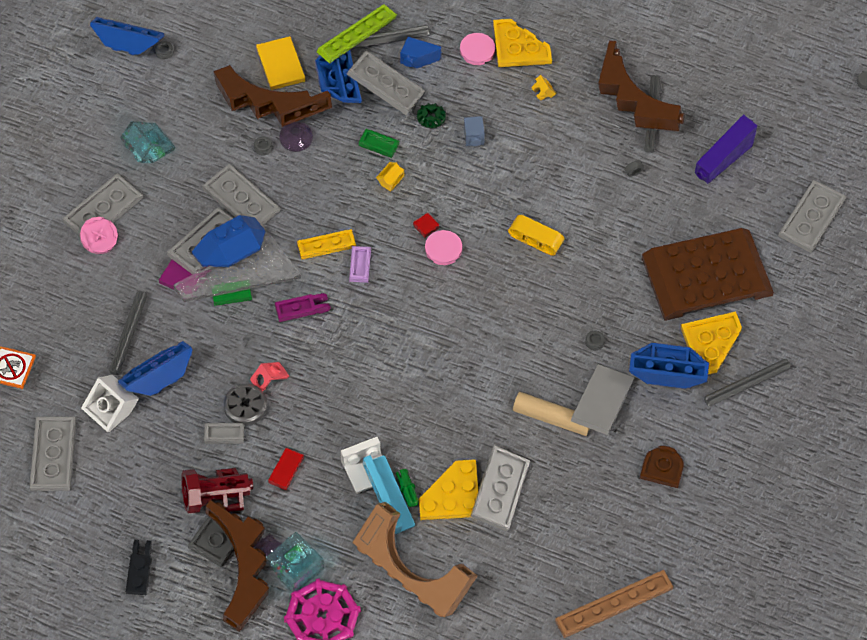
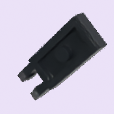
M134 539L130 556L126 594L147 595L152 561V541L147 540L145 544V555L138 554L140 548L139 540Z

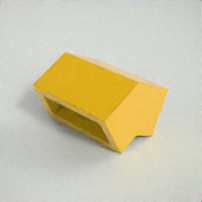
M389 162L376 179L382 187L392 191L404 177V169L396 162Z

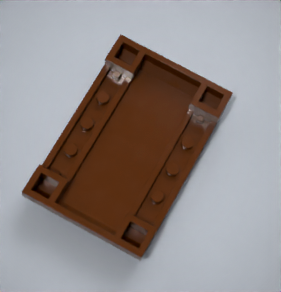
M739 228L654 247L642 254V261L664 321L683 317V313L751 297H754V300L771 297L774 293L748 229Z

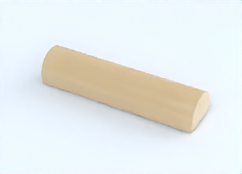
M520 391L515 399L514 412L587 436L590 428L571 422L575 410Z

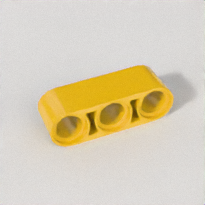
M517 215L508 229V233L513 238L552 256L557 253L565 240L564 236L558 231L524 215Z

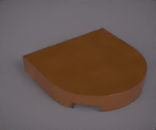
M658 446V448L646 454L639 479L678 488L684 467L683 459L674 448Z

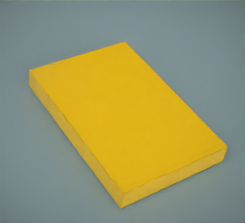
M290 36L256 45L271 90L305 82V76Z

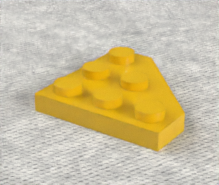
M512 19L493 20L498 67L552 64L551 49L548 43L545 41L541 42L536 38V35L525 28H520Z
M736 311L681 324V331L687 347L692 348L709 363L708 375L718 372L742 330Z
M476 459L455 461L419 498L420 520L468 518L471 516L478 494Z

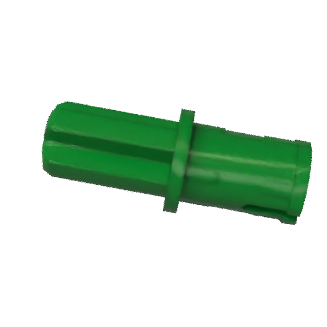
M401 469L399 470L400 473L396 472V477L401 486L400 491L404 494L409 507L417 506L419 500L415 492V484L412 483L408 470Z

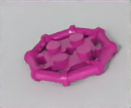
M317 578L316 581L291 593L292 597L287 613L284 616V622L288 624L297 640H320L309 637L310 634L314 633L322 636L323 640H345L354 636L353 631L361 608L357 606L347 590L348 586L322 581L320 578ZM322 589L336 592L334 596L328 593L322 594ZM315 590L317 592V595L308 600L303 597ZM342 597L347 603L348 608L343 609L340 605L339 600ZM298 603L303 605L301 614H295ZM320 611L327 612L325 619L317 617ZM344 616H349L347 626L341 625ZM302 621L306 628L304 632L301 631L297 622ZM336 631H339V632H340L339 634L335 635L334 637L328 639V635H330V634H332V633H334V632H336Z

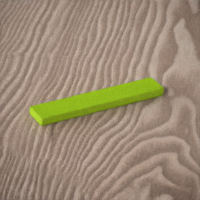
M383 4L317 49V53L327 62L331 63L396 18L397 14Z

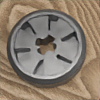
M240 384L233 387L226 394L224 410L226 416L233 423H243L244 426L252 425L264 417L267 411V399L259 387L252 384ZM246 402L247 404L249 402V407H245V405L242 407V403Z

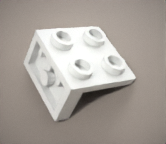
M378 437L341 450V462L357 494L373 488L363 467V458L371 455L372 459L382 456Z

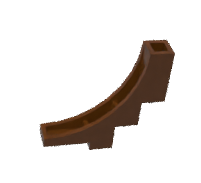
M210 500L206 505L205 513L225 532L234 548L238 562L237 587L232 601L223 614V621L240 632L269 593L268 584L260 578L256 579L266 565L267 557L262 550L254 549L263 537L265 527H263V524L258 519H252L249 516L242 522L238 515L230 514L222 504L214 503Z

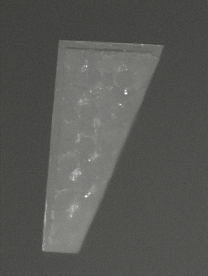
M269 235L263 238L261 250L230 267L208 266L174 284V290L183 302L301 279V273L273 237Z

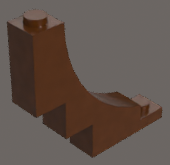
M609 40L598 82L600 94L617 96L618 111L635 112L634 120L636 127L679 131L680 124L684 123V113L681 111V106L659 101L641 91L629 78L616 41Z
M231 65L214 71L216 85L231 111L249 105L257 119L274 113L282 127L332 108L331 95L328 90L314 96H310L308 91H272L247 82L233 70Z

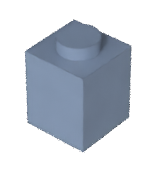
M482 116L464 118L466 146L484 145L485 133Z

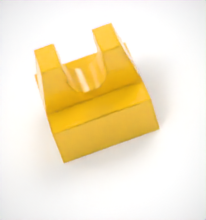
M540 75L535 79L537 82L531 88L534 92L540 90V93L536 95L539 100L547 97L552 98L556 95V92L546 78Z

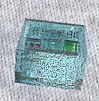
M131 121L120 137L125 143V147L134 154V158L140 163H153L176 148L156 123Z
M297 532L266 556V560L280 581L291 592L301 589L324 569V559Z

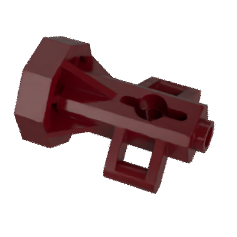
M236 468L216 470V477L211 478L197 474L195 469L182 470L181 488L184 508L187 513H197L210 500L222 499V505L226 508V511H244L243 496H249L250 491L253 490L252 478H248L247 473L239 474ZM238 497V503L228 504L227 498Z

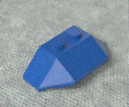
M96 17L90 22V26L106 47H110L114 51H127L131 55L141 54L164 37L163 32Z
M350 50L331 63L321 56L315 60L314 63L321 92L328 90L332 98L344 103L362 102L358 82L347 75L349 69L353 66Z
M239 215L209 231L193 249L192 254L202 267H230L261 250L265 229L255 217Z
M182 341L178 345L159 352L133 368L123 378L118 380V383L126 391L149 396L157 394L163 388L177 382L179 378L184 376L193 350L191 346Z
M650 343L631 353L629 372L646 384L686 389L707 382L709 363L690 347Z

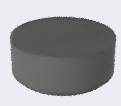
M167 41L157 43L155 46L156 56L160 59L170 58L173 55L172 44Z
M867 71L860 73L857 79L858 86L864 90H867Z
M267 137L257 138L254 142L255 152L259 155H268L272 151V141Z
M640 160L633 161L625 167L628 176L637 175L644 169Z
M590 331L586 335L585 344L590 350H600L604 346L605 337L601 332Z

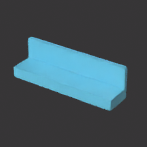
M371 455L364 457L363 467L379 503L387 502L401 514L396 524L395 534L413 528L415 526L414 520L384 455L372 459Z

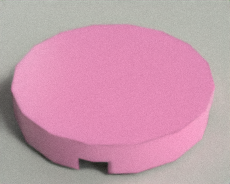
M482 33L469 34L460 43L461 57L472 65H483L485 62L493 59L495 43L488 35Z
M93 217L87 220L80 232V241L84 248L95 254H105L111 251L116 245L118 238L115 225L103 217Z
M436 231L427 238L425 252L427 257L437 265L453 264L462 254V242L457 234L451 231Z

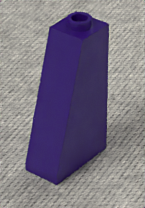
M742 115L696 163L695 174L697 177L709 184L753 146L757 125L748 117Z

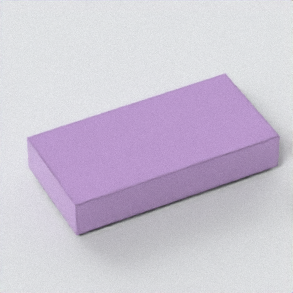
M352 246L349 282L368 283L371 247Z

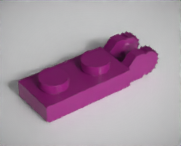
M310 294L275 302L279 322L328 312L331 309L330 304H318L328 300L327 294Z

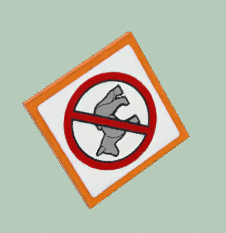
M0 346V384L23 389L36 355Z

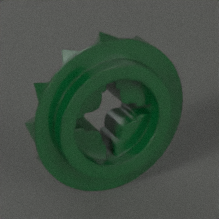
M428 102L427 105H421V108L417 110V120L426 128H437L446 119V111L443 110L442 106H438L437 103L430 104ZM428 113H435V117L428 116Z

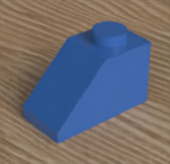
M407 37L400 52V64H404L407 67L420 68L441 59L442 47Z

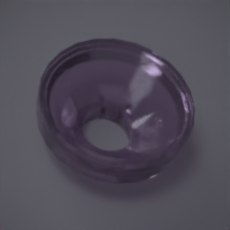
M300 121L283 126L279 135L281 145L293 152L307 149L313 140L311 128ZM292 128H299L301 130L298 134H292L290 131Z

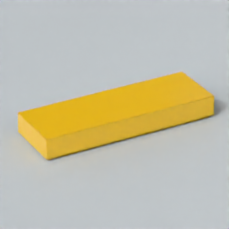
M352 229L298 240L297 246L302 260L352 249V246H356Z

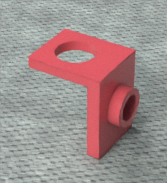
M280 362L261 363L250 378V381L253 385L264 391L271 380L287 379L289 374ZM260 374L264 378V383L262 385H259L257 381V378Z

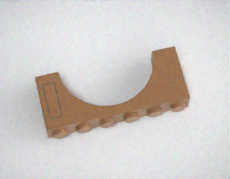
M387 502L378 503L352 543L357 546L358 551L371 557L375 565L383 567L388 571L387 574L390 577L399 580L406 590L415 593L419 601L432 607L435 614L440 617L452 615L477 578V575L464 564L453 566L440 579H427L411 572L401 561L395 546V528L401 514Z

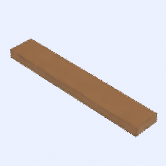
M662 570L555 618V622L563 637L566 638L673 590V585L665 571Z

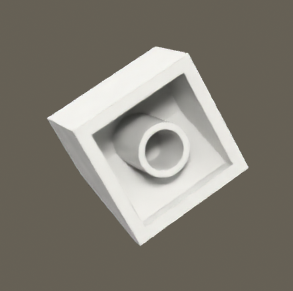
M113 375L98 377L81 409L104 430L110 432L131 414L139 398L119 385L118 379Z

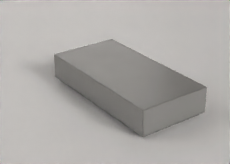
M205 423L204 443L244 444V424Z

